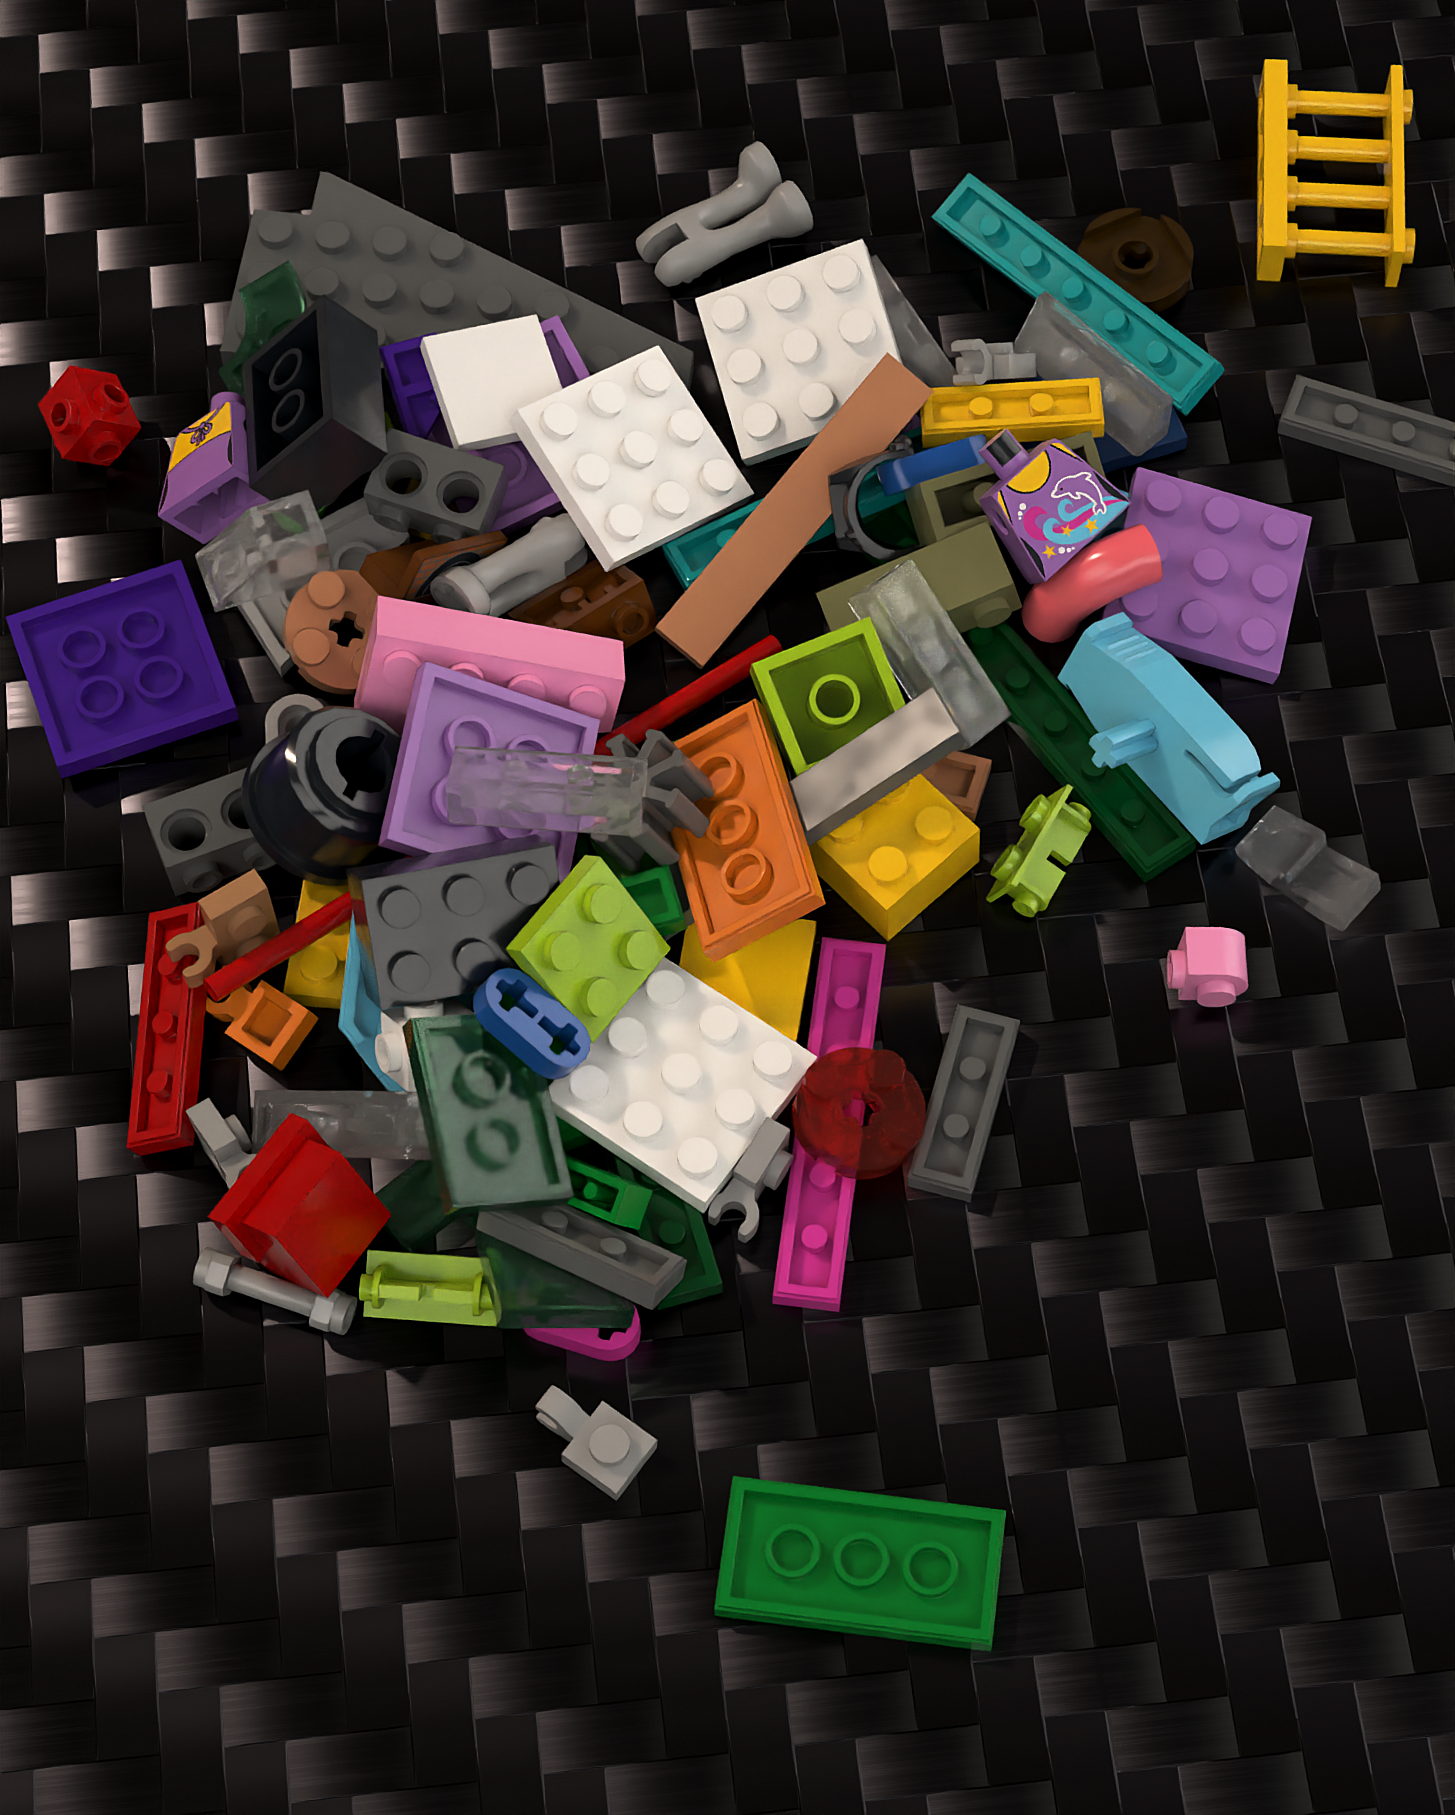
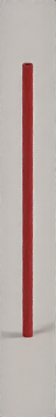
M773 635L765 637L596 740L592 766L597 770L614 759L613 753L606 747L608 740L619 734H624L635 746L647 739L645 735L647 730L660 731L749 677L752 663L783 651L780 642ZM350 891L203 979V984L208 994L214 1001L218 1002L350 921L353 910Z

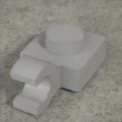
M981 339L955 340L951 344V351L960 352L962 357H956V375H953V383L956 386L982 385L987 380L1037 377L1036 353L1014 354L1013 342L985 344Z
M207 1098L186 1110V1113L205 1153L230 1189L257 1154H246V1152L253 1149V1145L237 1117L233 1114L223 1119L211 1100Z
M766 1117L733 1170V1178L723 1192L719 1193L712 1200L708 1211V1223L716 1226L725 1211L737 1209L746 1217L738 1231V1240L746 1243L755 1235L759 1225L757 1200L766 1186L773 1190L779 1187L794 1159V1155L787 1152L789 1150V1128Z
M551 1385L535 1406L540 1411L536 1419L548 1429L570 1442L562 1453V1462L616 1501L657 1448V1439L604 1401L589 1416L571 1397Z

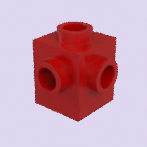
M69 365L38 403L62 459L109 467L141 430L140 423L130 404L129 396L123 389L117 374Z

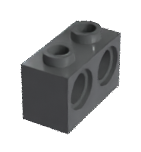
M389 428L386 434L388 454L372 470L363 492L369 515L374 516V520L381 526L396 532H407L409 528L430 534L431 539L437 544L491 532L508 489L504 465ZM403 478H413L420 482L419 487L409 494H398L391 490L392 486ZM459 497H471L478 501L477 505L466 513H455L448 509L449 504Z
M247 768L142 805L175 897L187 892H204L214 888L225 878L247 870H265L277 864L262 849L250 829L238 828L246 821L242 804V783ZM197 840L203 842L193 850H178L189 841Z

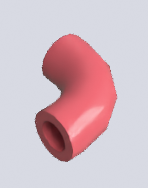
M1140 523L1084 546L1046 582L1034 584L1025 596L1021 609L1022 622L1029 634L1039 641L1048 643L1062 642L1071 637L1080 623L1099 608L1122 596L1162 581L1163 570L1160 555L1149 530Z

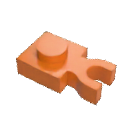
M263 980L260 981L254 991H252L249 983L232 992L224 1002L215 1003L208 997L206 999L205 1012L219 1021L232 1022L225 1031L228 1036L280 1071H283L319 1019L311 1011Z

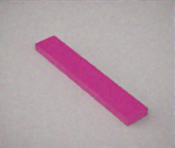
M822 937L807 1050L818 1058L816 1068L801 1088L792 1153L794 1159L790 1168L773 1290V1304L839 1312L886 944Z

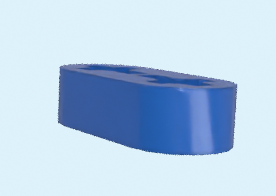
M985 434L958 440L876 467L884 496L898 495L920 482L986 463L978 453L987 443Z
M512 968L500 969L493 973L477 989L473 997V1010L477 1020L488 1032L539 1075L550 1079L564 1078L587 1058L590 1052V1037L586 1027L527 974ZM505 992L515 1000L509 1011L504 1010L499 1005ZM555 1036L564 1043L559 1055L553 1053L549 1048L552 1044V1038Z

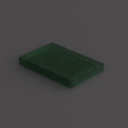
M475 1014L410 1018L402 1026L444 1216L565 1205L574 1197L547 1078L533 1071L488 1032L477 1020Z

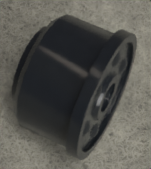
M329 705L307 713L289 733L280 735L268 742L249 763L242 783V804L246 821L262 849L278 865L303 880L325 886L349 885L346 869L385 862L392 850L378 844L402 737L382 719L355 707Z

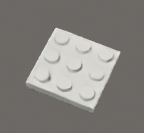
M863 239L695 298L740 455L747 467L810 445L887 352L902 364L869 252Z
M659 345L519 408L509 420L606 572L746 504L754 495L753 490Z
M664 957L595 1042H590V1052L587 1058L564 1078L555 1079L542 1095V1106L704 1214L712 1200L721 1192L733 1176V1170L766 1117L773 1120L778 1118L816 1068L818 1057Z

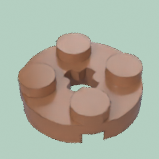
M336 570L317 573L306 585L297 591L283 620V644L286 652H290L292 661L299 667L298 672L314 687L333 694H356L379 595L359 574V571ZM342 618L351 619L354 621V627L361 631V639L352 638L348 647L337 644L338 634L329 630L330 622L340 623Z

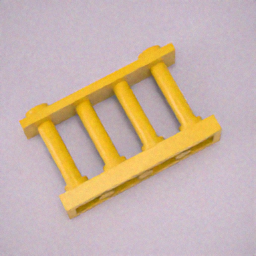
M1264 60L1258 94L1257 280L1280 281L1284 259H1294L1296 253L1385 257V287H1397L1402 264H1412L1415 249V229L1405 228L1404 124L1409 125L1411 121L1413 91L1403 89V65H1391L1385 94L1298 90L1297 84H1288V60ZM1296 114L1382 117L1383 140L1298 136L1297 130L1287 129V119H1295ZM1296 159L1384 163V186L1298 182L1297 176H1287V165H1295ZM1296 206L1384 210V233L1298 229L1297 223H1287V211H1295Z

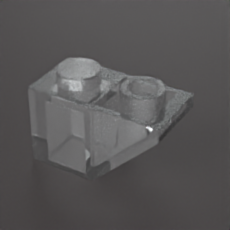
M308 490L247 509L195 554L215 612L307 584L317 573L331 571L328 541Z

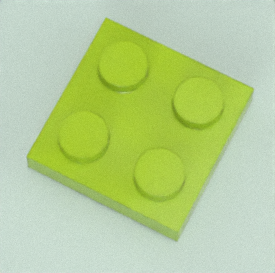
M585 855L505 950L525 974L530 976L581 1021L588 1031L590 1042L594 1043L671 948L603 859L599 856Z

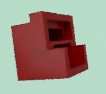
M289 1113L208 1215L209 1219L242 1256L253 1260L259 1268L325 1298L331 1295L392 1216L343 1154L330 1148L307 1119Z

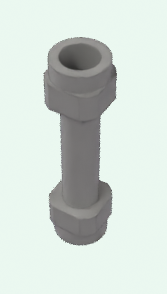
M206 1247L197 1261L193 1275V1284L217 1295L226 1296L235 1291L310 1317L309 1326L340 1335L346 1334L354 1318L357 1298L346 1294L345 1291L335 1288L331 1295L325 1298L295 1283L242 1266L241 1256Z

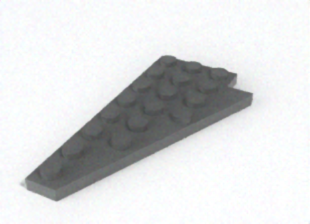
M320 172L311 215L254 209L220 348L222 362L225 365L243 366L245 361L324 294L376 329L379 347L433 332L442 334L536 314L539 323L558 315L590 376L659 345L686 389L690 392L694 368L693 351L331 173ZM380 358L381 380L388 382Z

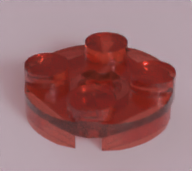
M850 1047L835 1050L824 1055L807 1069L792 1105L794 1131L804 1151L815 1161L820 1157L826 1164L836 1167V1174L851 1179L877 1178L897 1169L916 1147L922 1136L926 1121L925 1101L917 1081L906 1070L903 1059L897 1053L890 1050L875 1051L870 1048ZM852 1100H861L864 1104H868L874 1113L869 1118V1126H860L856 1117H845L843 1109L848 1108Z

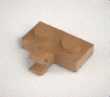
M252 869L200 899L198 904L205 925L194 931L176 935L165 947L172 963L179 961L186 955H196L199 957L195 964L188 966L182 971L188 987L194 988L203 985V979L214 973L216 960H218L223 968L224 965L230 964L279 934L280 931L268 888L256 870Z

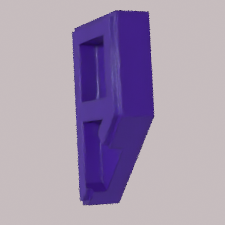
M436 332L379 347L380 358L403 432L426 440L441 417L442 412L420 345L423 337L437 335Z

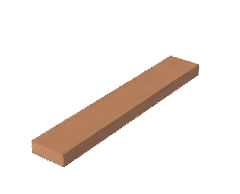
M887 352L663 617L654 631L698 668L702 669L831 516L828 475L858 459L884 452L934 391Z

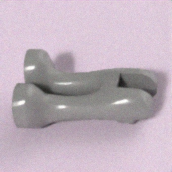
M757 141L747 146L739 155L738 179L730 187L711 198L662 218L637 238L636 247L645 262L657 263L654 272L656 277L667 287L675 286L681 282L690 283L694 278L700 277L706 270L748 248L771 239L793 238L804 234L813 228V217L800 189L792 181L787 180L782 183L781 175L773 156L762 142ZM745 216L744 218H742L741 220L737 221L732 225L726 226L721 229L713 230L735 219Z
M568 513L560 514L554 518L543 517L537 521L527 535L507 547L471 565L451 567L438 575L430 585L432 597L439 604L438 607L499 618L509 610L518 607L585 566L588 559L587 550L584 547L586 540Z

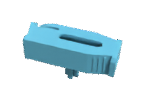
M1124 612L1097 621L1083 632L1057 677L1067 689H1071L1093 726L1099 732L1089 741V745L1096 751L1091 759L1098 768L1108 765L1111 769L1127 763L1201 845L1243 827L1251 809L1280 787V780L1273 772L1260 778L1257 776L1261 771L1260 760L1247 735L1169 652L1132 627L1134 623Z

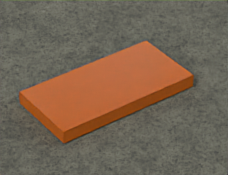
M756 698L674 742L711 780L714 789L712 797L704 796L693 802L710 820L701 838H697L692 832L678 827H674L670 831L674 849L680 854L678 864L703 953L713 962L732 954L826 904L766 708Z

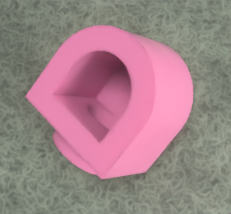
M1185 927L1177 950H1169L1168 988L1178 989L1179 1000H1197L1200 1005L1206 1007H1222L1235 1002L1236 996L1248 989L1244 935L1237 930L1223 927Z

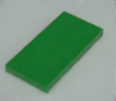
M733 1476L715 1600V1616L991 1652L1006 1510Z

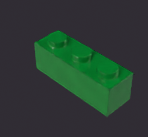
M540 1146L536 1148L523 1184L613 1224L637 1230L640 1228L653 1190L572 1156Z

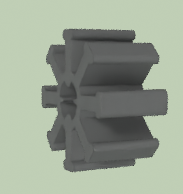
M653 729L646 731L647 739L641 750L624 734H619L608 740L606 747L613 753L616 769L611 774L596 770L589 763L584 764L576 780L594 798L581 805L575 803L572 806L574 820L624 869L634 872L640 869L639 861L645 851L660 866L671 865L680 859V854L673 848L669 832L674 827H678L692 832L697 838H701L710 820L693 802L704 796L710 798L714 795L711 780L663 732Z

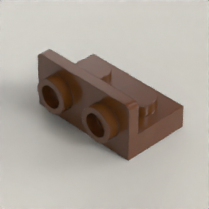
M597 558L565 577L566 579L550 586L507 613L509 620L620 640L623 641V650L654 632L655 627L659 623L644 580L623 564L606 572Z

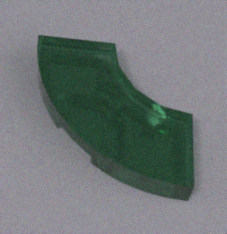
M290 260L239 290L246 310L245 335L235 355L218 370V373L228 390L241 395L244 399L243 363L308 308L300 277Z

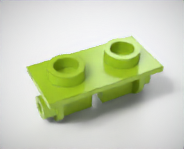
M1067 784L1047 798L1040 794L1026 809L1019 823L1025 829L1017 845H1009L997 859L991 870V875L997 878L986 897L987 901L991 903L1007 893L1015 899L1012 903L1013 908L1026 917H1034L1037 911H1044L1047 908L1049 901L1065 875L1064 871L1047 860L1048 856H1053L1065 866L1069 865L1091 830L1089 822L1091 812L1079 803L1073 802L1069 805L1065 803L1073 789L1072 786Z
M368 1249L366 1274L361 1275L359 1286V1300L364 1301L363 1317L496 1327L501 1259Z

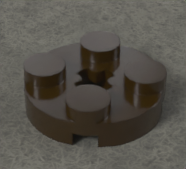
M1121 208L1101 215L1090 223L1084 232L1083 241L1078 248V255L1155 314L1170 308L1186 296L1189 291L1194 250L1187 233L1177 222L1160 214V221L1152 217L1141 216L1142 209ZM1131 255L1136 261L1146 259L1148 262L1144 265V268L1131 269L1124 266V257Z

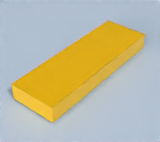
M1099 377L931 388L934 391L933 394L920 408L923 448H935L980 434H985L988 443L1005 428L1011 432L1018 442L1048 441L1053 438L1062 440L1088 431L1092 432L1093 438L1104 437L1105 423Z

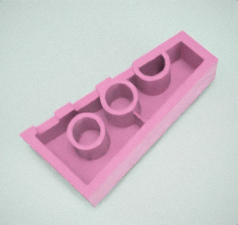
M378 595L354 698V707L382 719L402 737L416 670L427 661L599 719L598 733L611 732L625 684L623 641Z

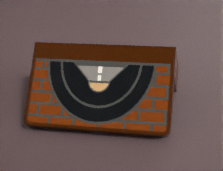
M500 530L443 544H437L432 539L367 554L359 574L379 596L430 605L437 603L432 597L430 585L438 575L451 567L468 566L503 549L508 538Z

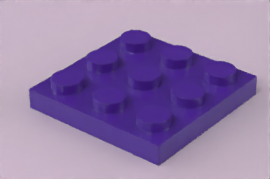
M181 559L6 616L61 779L239 720L234 700Z

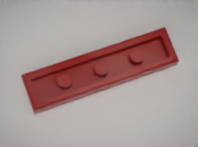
M198 902L149 913L127 1149L139 1156L194 1145L195 1130L186 1110L195 1106L198 1101L207 990L204 984L189 988L182 973L188 966L195 964L199 957L196 955H186L179 961L172 963L165 946L176 935L194 931L205 925Z

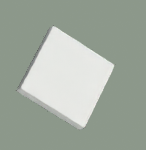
M537 314L422 338L420 349L454 449L469 452L520 441V437L509 422L515 411L562 389Z

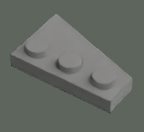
M365 497L220 572L223 585L281 677L295 665L290 652H286L283 644L282 625L285 613L297 591L319 572H332L336 570L360 571L367 554L410 544L408 532H396L378 524L374 520V516L369 515ZM330 622V623H329V629H330L335 623Z

